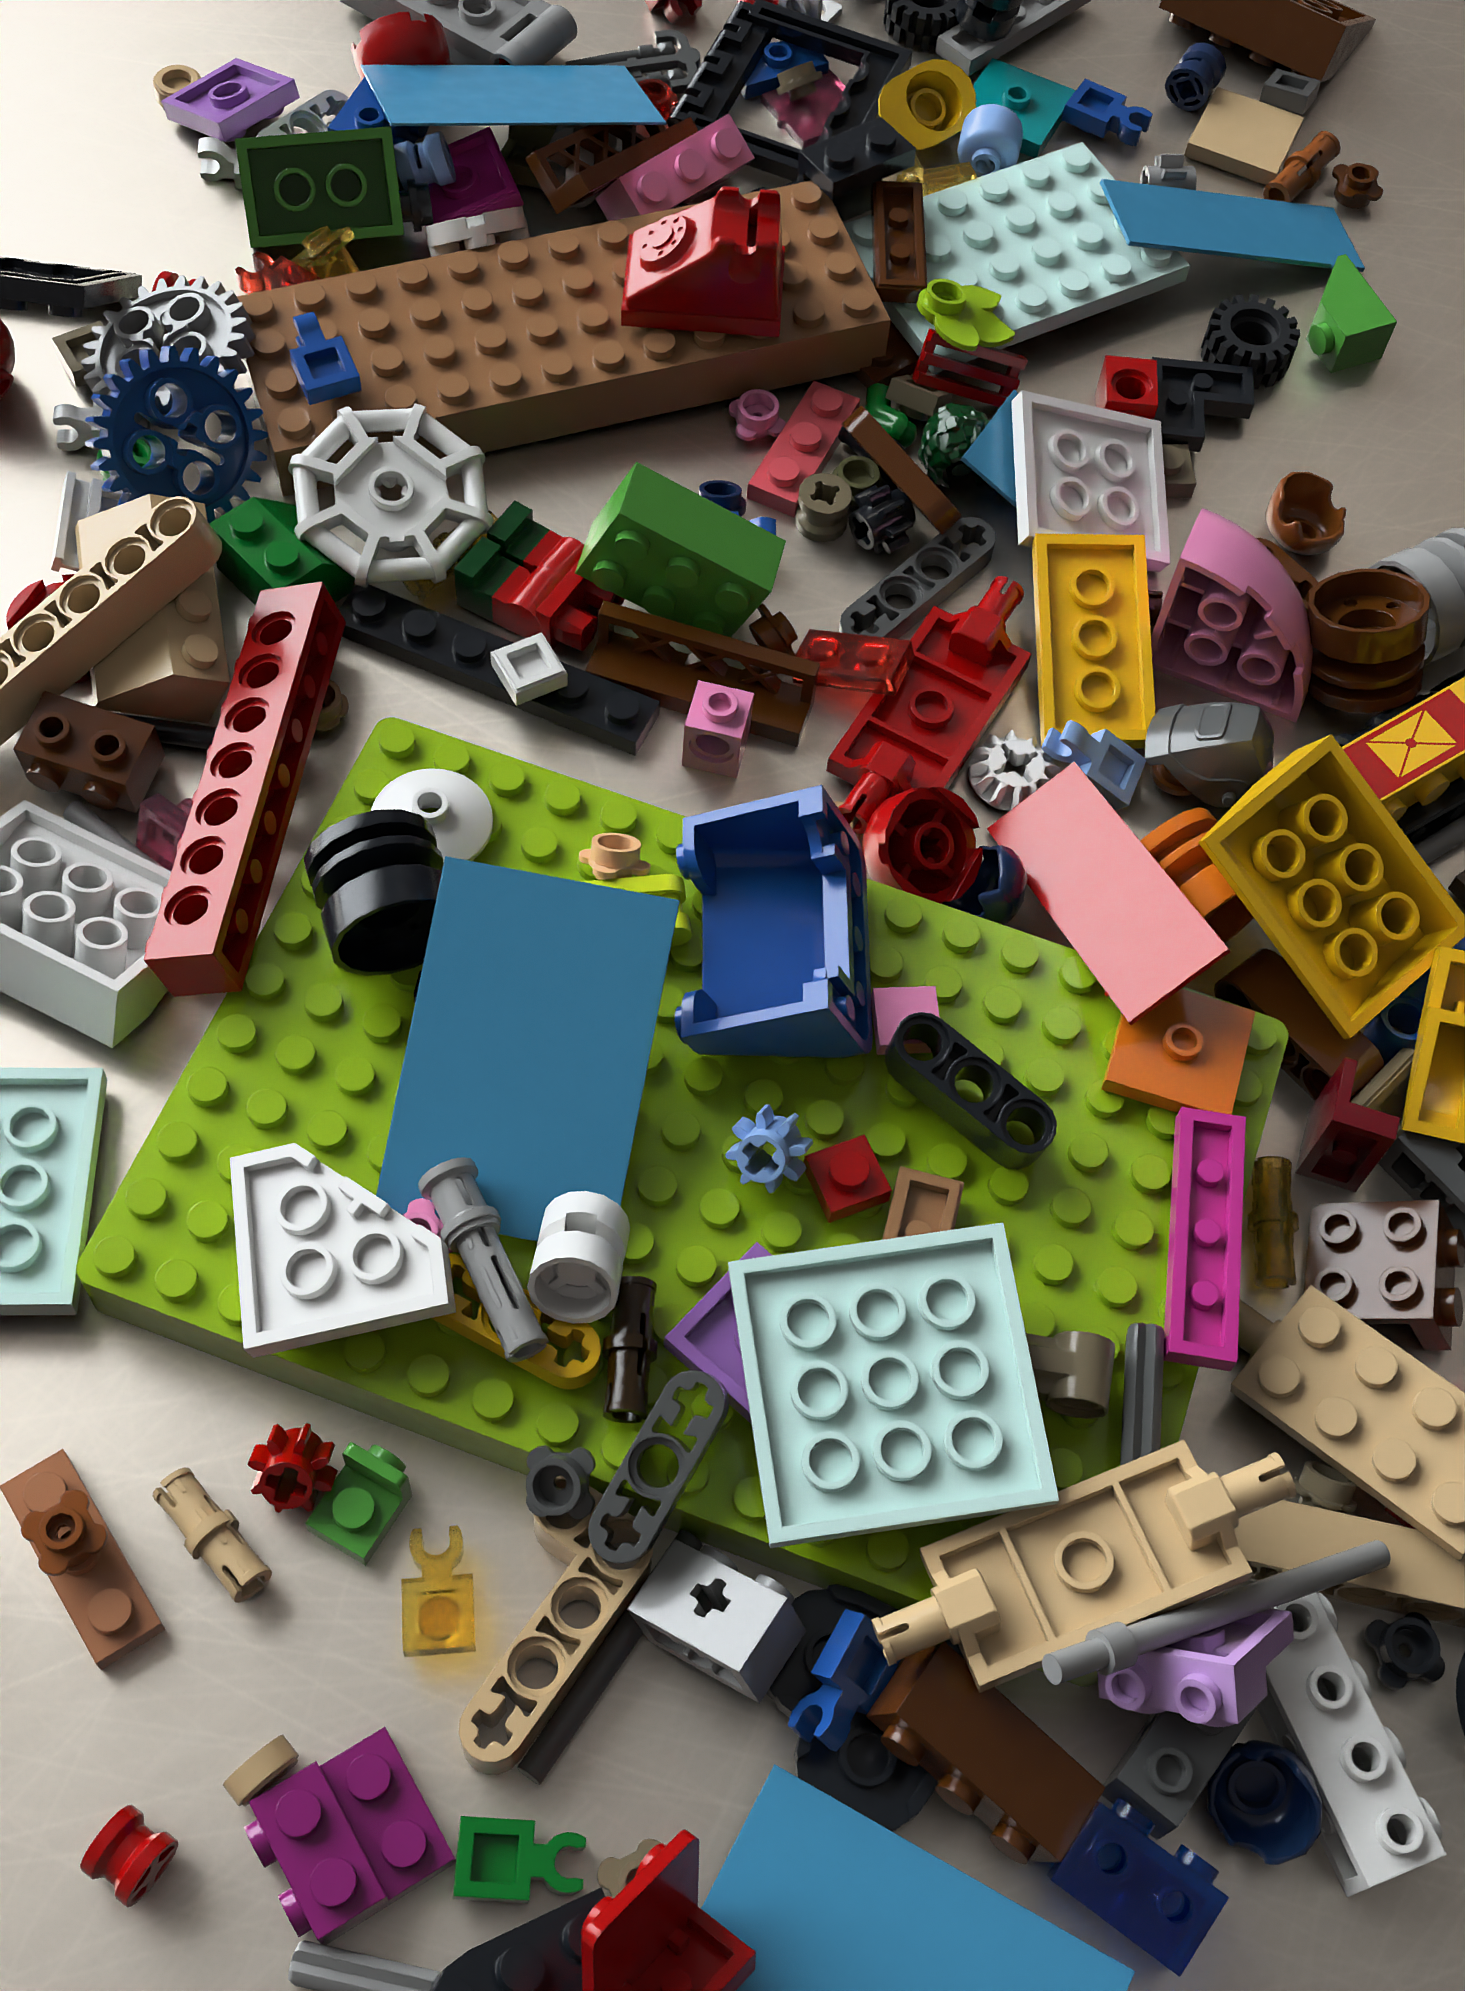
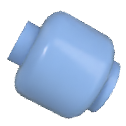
M986 104L973 109L966 116L957 152L959 162L967 172L975 177H981L1017 164L1023 139L1022 122L1016 113L1005 106Z

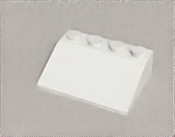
M23 800L0 816V991L111 1048L115 1047L151 1015L168 990L143 959L146 942L152 934L161 906L162 892L168 884L171 871L26 800Z

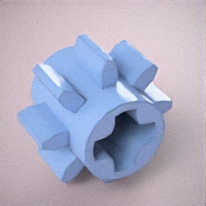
M770 1104L764 1105L757 1113L756 1124L749 1118L742 1117L733 1126L732 1131L742 1141L734 1144L725 1155L727 1159L737 1161V1165L743 1173L740 1179L743 1185L750 1180L765 1183L767 1191L774 1193L782 1183L783 1174L793 1181L799 1179L807 1168L795 1156L805 1154L813 1145V1139L801 1137V1133L795 1125L799 1115L794 1113L788 1118L774 1115ZM766 1141L777 1149L773 1156L767 1154L763 1149Z

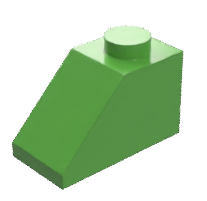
M1346 254L1337 256L1306 337L1312 351L1318 355L1330 373L1381 359L1397 324L1396 319Z

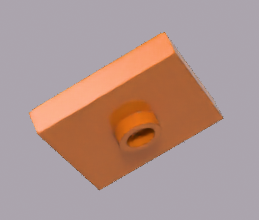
M1180 989L1132 1026L1121 1013L1101 1090L1176 1113L1179 1112L1181 1107L1232 1115L1255 1011Z

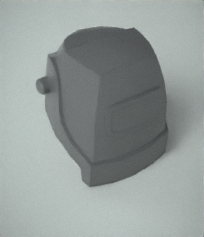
M1210 702L1190 706L1178 704L1159 709L1152 718L1146 734L1145 759L1149 766L1164 764L1188 791L1204 803L1217 808L1231 807L1258 780L1273 769L1274 732L1266 715L1258 706L1236 702Z

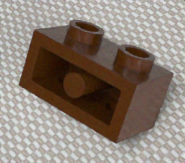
M47 691L43 692L13 748L26 778L36 787L52 793H57L62 789L82 796L87 802L100 809L114 810L115 807L133 813H137L165 757L154 725Z

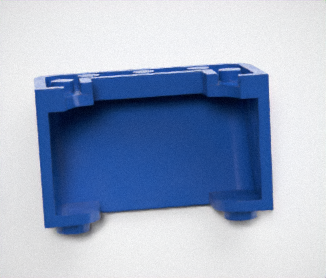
M823 785L683 818L682 844L677 846L676 858L683 878L685 880H692L695 887L702 894V989L686 992L682 999V1006L676 1008L675 1026L682 1043L687 1044L699 1055L847 1058L869 1053L872 1048L873 1029L865 860L855 832Z

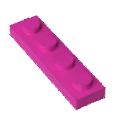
M1181 1107L1175 1117L1164 1323V1361L1231 1371L1237 1363L1246 1117Z

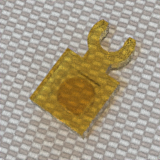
M458 1525L449 1527V1547L439 1555H431L424 1550L421 1528L413 1529L409 1538L410 1553L414 1564L422 1571V1577L401 1579L404 1657L476 1652L473 1573L453 1575V1570L459 1565L464 1553L463 1537Z

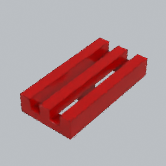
M929 328L912 379L920 385L1001 407L1011 392L1018 389L1020 384L1018 379L1021 370H1025L1028 360L1021 355L994 347H983L979 344L975 351L962 350L945 341L936 330ZM940 345L1007 365L1008 368L1006 374H1002L935 354V347ZM932 365L1000 385L1001 387L998 393L927 372L928 367Z

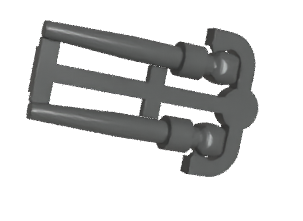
M676 30L654 31V40L657 47L653 48L652 44L641 45L636 50L567 61L565 64L625 66L643 91L648 90L649 93L662 92L664 87H669L673 95L685 92L686 87L700 66V52L690 47L688 39L683 33ZM674 45H676L679 48L677 53ZM660 70H667V73L662 75ZM683 71H686L687 77H684ZM641 73H646V77H642Z

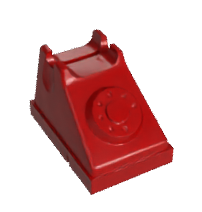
M724 186L711 199L676 214L666 216L657 222L635 230L633 234H629L621 306V326L779 337L785 246H782L781 200L779 192L776 190L760 189V193L756 198L746 199L740 194L739 187Z

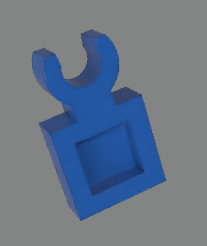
M1084 79L1066 102L1061 120L1078 127L1084 132L1092 133L1101 138H1104L1107 132L1111 131L1124 144L1137 146L1141 132L1149 130L1153 114L1142 107L1125 106L1127 96Z

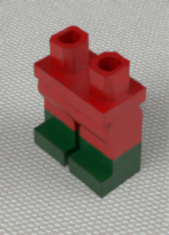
M515 500L489 528L487 538L482 536L454 568L457 605L524 638L542 632L553 650L562 642L584 651L594 639L597 631V617L586 612V610L590 606L600 610L603 601L622 605L625 599L610 591H605L597 587L593 582L575 574L584 544L572 537H562L533 521V510Z

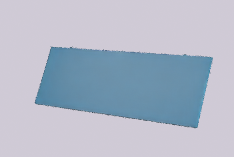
M1101 179L1100 185L1128 246L1333 269L1337 256L1346 254L1359 272H1363L1365 269L1332 207Z

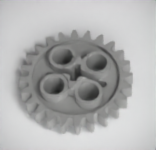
M180 275L174 287H168L163 278L159 279L156 291L149 293L144 286L138 287V299L131 301L126 297H121L120 304L123 307L121 311L106 310L103 314L109 323L107 326L92 327L91 331L97 340L84 344L83 347L89 357L81 361V365L87 372L84 380L93 394L110 395L112 391L103 379L105 374H115L125 378L120 367V360L132 359L141 367L139 351L153 349L160 360L162 346L175 345L179 358L184 348H198L200 363L206 356H217L220 358L217 374L226 369H236L239 372L238 374H245L247 369L241 359L254 355L249 342L255 339V334L250 326L252 321L233 290L226 292L220 281L209 286L204 276L198 277L190 286L186 277ZM162 385L156 392L155 404L161 414H168L172 409L173 398L169 389ZM139 413L134 415V420L137 424L144 418Z

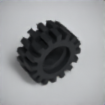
M886 0L883 24H886L885 31L888 35L893 34V40L898 44L906 40V48L913 50L914 45L917 44L921 45V51L929 52V46L934 45L936 50L938 36L959 24L955 14L958 0Z
M1241 294L1234 296L1232 303L1228 299L1220 302L1219 308L1215 307L1201 345V348H1203L1201 352L1202 361L1208 360V363L1253 367L1254 390L1259 388L1261 381L1267 388L1273 386L1276 379L1280 381L1285 376L1286 371H1288L1298 345L1300 329H1296L1298 322L1295 316L1287 318L1289 310L1285 306L1278 310L1274 309L1275 300L1267 298L1266 303L1263 304L1258 302L1259 295L1250 294L1248 302H1245ZM1239 338L1249 339L1257 342L1260 345H1252L1240 340Z

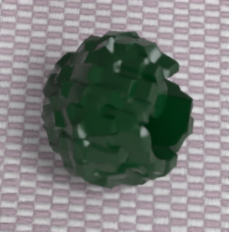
M954 403L946 404L938 408V412L930 417L924 427L921 446L918 450V459L924 466L927 475L931 476L937 485L942 484L944 487L949 488L946 468L951 466L952 474L955 476H964L972 471L960 459L990 421L985 413L976 411L973 406ZM974 472L976 484L980 486L984 480Z

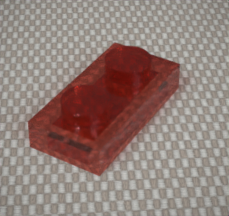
M809 629L795 654L796 657L820 663L817 686L890 696H895L915 658L911 640ZM792 677L793 683L803 684V680Z

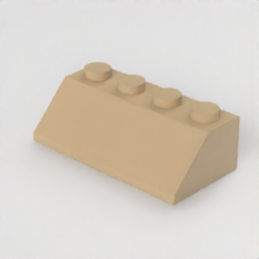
M147 494L79 520L75 527L79 570L155 506L171 497ZM193 502L207 520L205 504ZM214 565L90 670L94 707L113 712L209 724L230 684Z

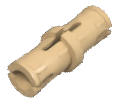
M190 1468L178 1469L165 1477L160 1484L168 1492L166 1493L162 1487L155 1488L152 1497L171 1517L185 1536L184 1546L194 1559L201 1557L230 1593L235 1603L243 1602L254 1596L264 1587L257 1578L259 1577L263 1582L269 1581L272 1571L255 1554L239 1533L238 1527L240 1523L229 1509L223 1512L215 1504L195 1478Z

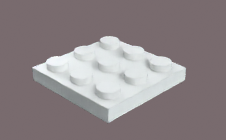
M1021 390L1011 401L1018 545L1032 548L1035 533L1145 535L1147 570L1159 573L1170 564L1161 421Z

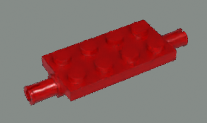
M1005 576L996 577L978 606L970 607L965 612L953 615L933 606L828 757L826 771L854 785V788L838 809L849 825L855 817L859 819L853 828L856 834H864L871 815L885 799L917 787H942L948 789L1028 668L1032 653L1012 644L1006 634L1005 623L1016 606L1024 598V590L1016 581L1013 580L1005 594H1002L1001 591L1009 578Z

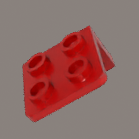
M688 1830L680 1831L667 1845L659 1843L654 1846L641 1861L635 1877L614 1898L612 1896L604 1897L589 1912L581 1929L582 1991H736L754 1972L756 1952L698 1907L700 1842Z

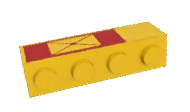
M1465 677L1341 747L1396 822L1411 805L1418 801L1423 806L1428 805L1448 788L1450 782L1459 777L1465 780Z

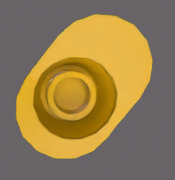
M932 59L922 62L894 77L882 88L878 99L879 116L911 143L916 150H924L934 147L962 130L964 119L976 108V92L971 79L959 66L948 60Z

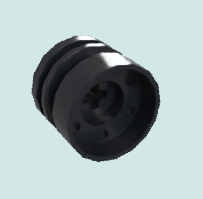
M381 809L350 816L328 827L311 842L304 856V864L310 886L313 890L316 906L322 910L323 929L334 963L346 972L364 976L389 975L422 965L444 864L441 851L437 848L436 836L432 825L421 815L402 809Z

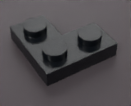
M1152 357V360H1157L1158 408L1154 420L1161 421L1162 444H1188L1189 451L1200 452L1205 440L1204 415L1250 418L1255 405L1253 367Z

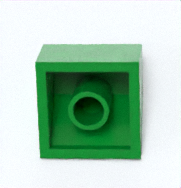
M253 496L209 523L222 542V552L216 562L217 568L255 606L260 590L323 582L336 603L350 594L356 585L355 578L307 541L298 539L294 532L298 524L296 505Z

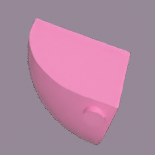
M1202 508L1179 558L1151 635L1153 669L1239 702L1258 706L1263 711L1296 723L1308 692L1313 659L1310 627L1301 595L1283 565L1259 540L1234 522Z

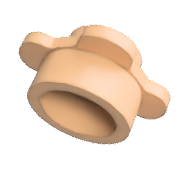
M621 833L598 834L592 838L591 849H585L579 853V861L589 864L593 868V875L598 880L632 877V874L643 876L650 873L651 867L650 863L640 860L641 842L635 837Z

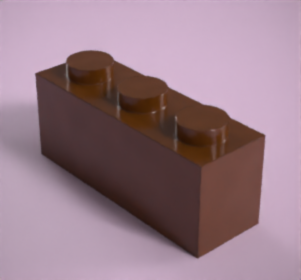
M945 1641L907 1656L866 1715L870 1721L884 1732L881 1742L894 1756L909 1765L918 1766L919 1764L932 1777L939 1781L935 1787L938 1795L959 1812L966 1815L975 1814L992 1830L989 1838L993 1845L1004 1855L1020 1864L1026 1865L1029 1861L1061 1862L1106 1788L998 1689L993 1687L979 1693L966 1661Z

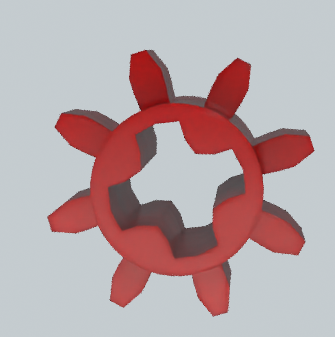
M308 1423L302 1428H291L286 1431L279 1424L274 1425L267 1440V1445L256 1444L247 1465L259 1471L250 1491L252 1494L262 1493L263 1497L275 1507V1512L278 1513L283 1509H294L300 1506L307 1512L312 1511L318 1496V1490L331 1492L338 1470L327 1464L330 1462L335 1444L333 1442L323 1443L321 1438L311 1431V1424Z

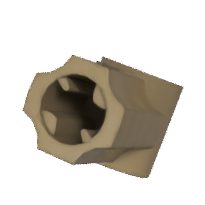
M1064 1331L1057 1333L1054 1338L1026 1333L1039 1400L1045 1401L1046 1407L1065 1416L1084 1419L1106 1416L1109 1410L1115 1343L1102 1335L1084 1331Z

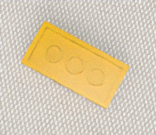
M1035 533L1032 542L1041 747L1050 728H1055L1062 734L1067 721L1072 720L1082 725L1090 735L1106 728L1131 748H1145L1147 729L1155 715L1145 535Z

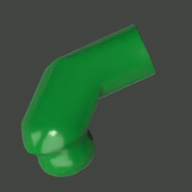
M880 383L872 384L866 392L865 409L893 439L899 441L904 448H908L916 439V425L908 421V417L904 413L891 407V400L885 398L888 386Z

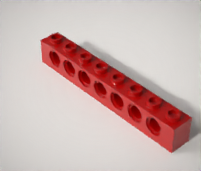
M323 582L260 590L253 615L249 618L248 631L240 656L235 662L234 675L226 700L221 706V716L212 744L207 750V760L198 789L193 794L192 808L183 836L177 845V855L168 884L163 889L161 906L152 934L145 946L143 960L173 997L242 991L346 624Z

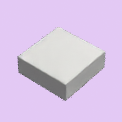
M542 632L490 652L491 665L516 706L568 686L567 672Z

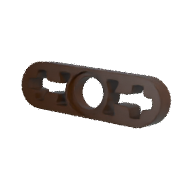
M862 405L842 423V426L892 482L907 495L913 505L941 535L945 534L963 517L941 490Z

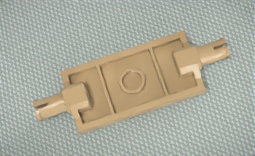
M1312 1285L1308 1287L1283 1320L1279 1319L1274 1323L1240 1299L1238 1346L1251 1355L1249 1362L1232 1381L1230 1392L1450 1555L1461 1561L1465 1555V1393Z
M1184 1439L1058 1491L1059 1502L1057 1504L1007 1512L920 1548V1557L934 1587L930 1589L932 1597L884 1617H876L871 1620L879 1644L883 1646V1653L887 1663L891 1666L900 1659L950 1639L953 1646L959 1645L978 1691L981 1693L1041 1668L1044 1655L1085 1641L1086 1635L1090 1630L1114 1622H1121L1129 1626L1198 1602L1248 1581L1252 1570L1238 1545L1234 1528L1239 1526L1238 1518L1281 1500L1294 1498L1296 1496V1487L1289 1471L1280 1474L1279 1469L1285 1467V1463L1276 1452L1269 1454L1265 1459L1221 1477L1215 1472L1207 1474L1197 1465Z

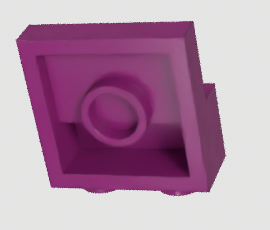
M383 1727L320 1766L315 1761L249 1801L257 1819L246 1825L244 1829L264 1868L278 1860L291 1888L278 1895L291 1925L298 1937L313 1930L317 1940L323 1945L329 1944L456 1863L451 1849L386 1727Z

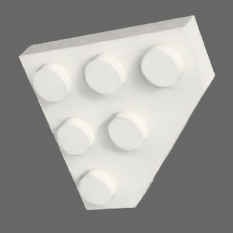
M296 1143L230 1158L243 1348L253 1358L456 1312L449 1250L440 1237L422 1225L413 1223L392 1209L388 1203L346 1176L344 1178L321 1163L313 1154Z

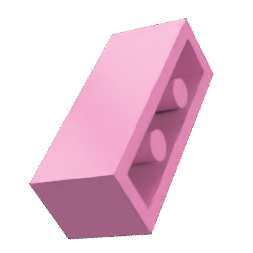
M727 114L619 177L595 199L608 221L673 209L681 203H689L729 179L755 157L731 115Z

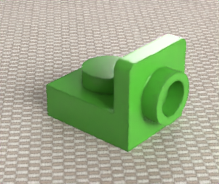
M350 1442L342 1453L345 1466L336 1477L331 1492H326L305 1524L309 1532L366 1566L412 1497L409 1478L403 1473L406 1465L397 1456L378 1445H372L366 1451Z

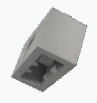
M675 1539L632 1600L627 1611L650 1642L760 1704L807 1631L791 1605L794 1601L793 1595L783 1585L769 1576L759 1574L754 1581L737 1572L738 1567L735 1563L711 1546L704 1545L699 1552Z

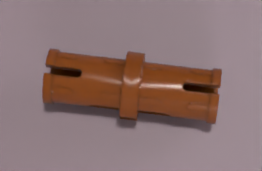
M1321 131L1302 151L1292 153L1284 162L1283 170L1264 187V199L1292 202L1302 190L1312 188L1320 179L1321 171L1340 153L1341 146L1337 137L1328 131ZM1306 165L1307 168L1298 176L1297 173Z

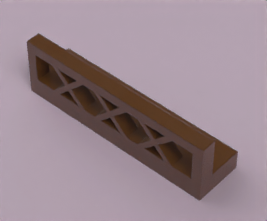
M689 117L667 129L664 125H644L650 135L649 138L637 133L636 125H588L534 151L525 160L556 214H559L604 191L619 177L698 132L692 118ZM609 133L622 140L621 152L608 145ZM580 146L594 154L593 166L580 160ZM548 159L566 168L565 183L562 185L549 165Z
M603 601L598 612V642L585 671L660 701V707L688 715L698 680L754 693L750 733L798 747L814 705L820 663ZM614 625L632 630L639 638L614 632ZM674 642L685 645L692 653L687 654L677 651L669 643ZM723 658L739 661L745 669L729 666ZM777 674L803 680V685L800 687L783 682Z

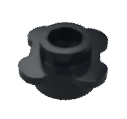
M1410 1612L1404 1618H1400L1393 1623L1388 1624L1378 1619L1367 1626L1365 1640L1368 1645L1375 1649L1380 1663L1378 1678L1387 1688L1399 1690L1406 1685L1407 1681L1422 1678L1427 1682H1435L1443 1676L1445 1662L1440 1656V1642L1432 1629L1430 1621L1424 1615ZM1400 1645L1409 1647V1657L1401 1655L1399 1651Z

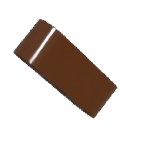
M1267 948L1259 949L1215 983V998L1274 1017L1286 1026L1289 1036L1280 1068L1314 1101H1316L1344 1057L1358 1061L1350 1100L1384 1067V1061L1379 1050L1360 1030L1350 1039H1343L1286 960L1273 950Z

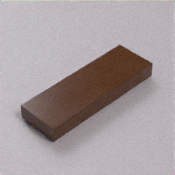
M877 181L872 183L871 188L874 287L882 302L917 303L920 292L927 288L922 183Z

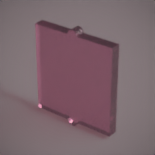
M830 69L821 72L823 79L814 82L817 92L791 102L788 93L779 96L777 89L761 95V103L777 120V127L785 129L802 149L817 142L830 113L835 110L846 87Z

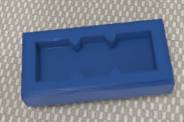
M785 41L770 43L765 47L764 54L745 83L741 94L744 99H749L777 91L776 88L780 87L777 74L809 61H813L816 72L821 71L822 76L827 77L829 61L823 54Z

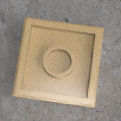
M1217 87L1188 141L1184 156L1267 185L1279 174L1301 129L1304 117Z

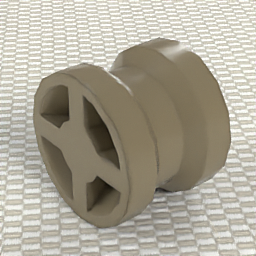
M830 473L812 474L803 480L799 487V505L796 510L795 524L798 531L804 537L816 542H829L843 535L847 529V511L850 508L852 497L849 484L841 477Z

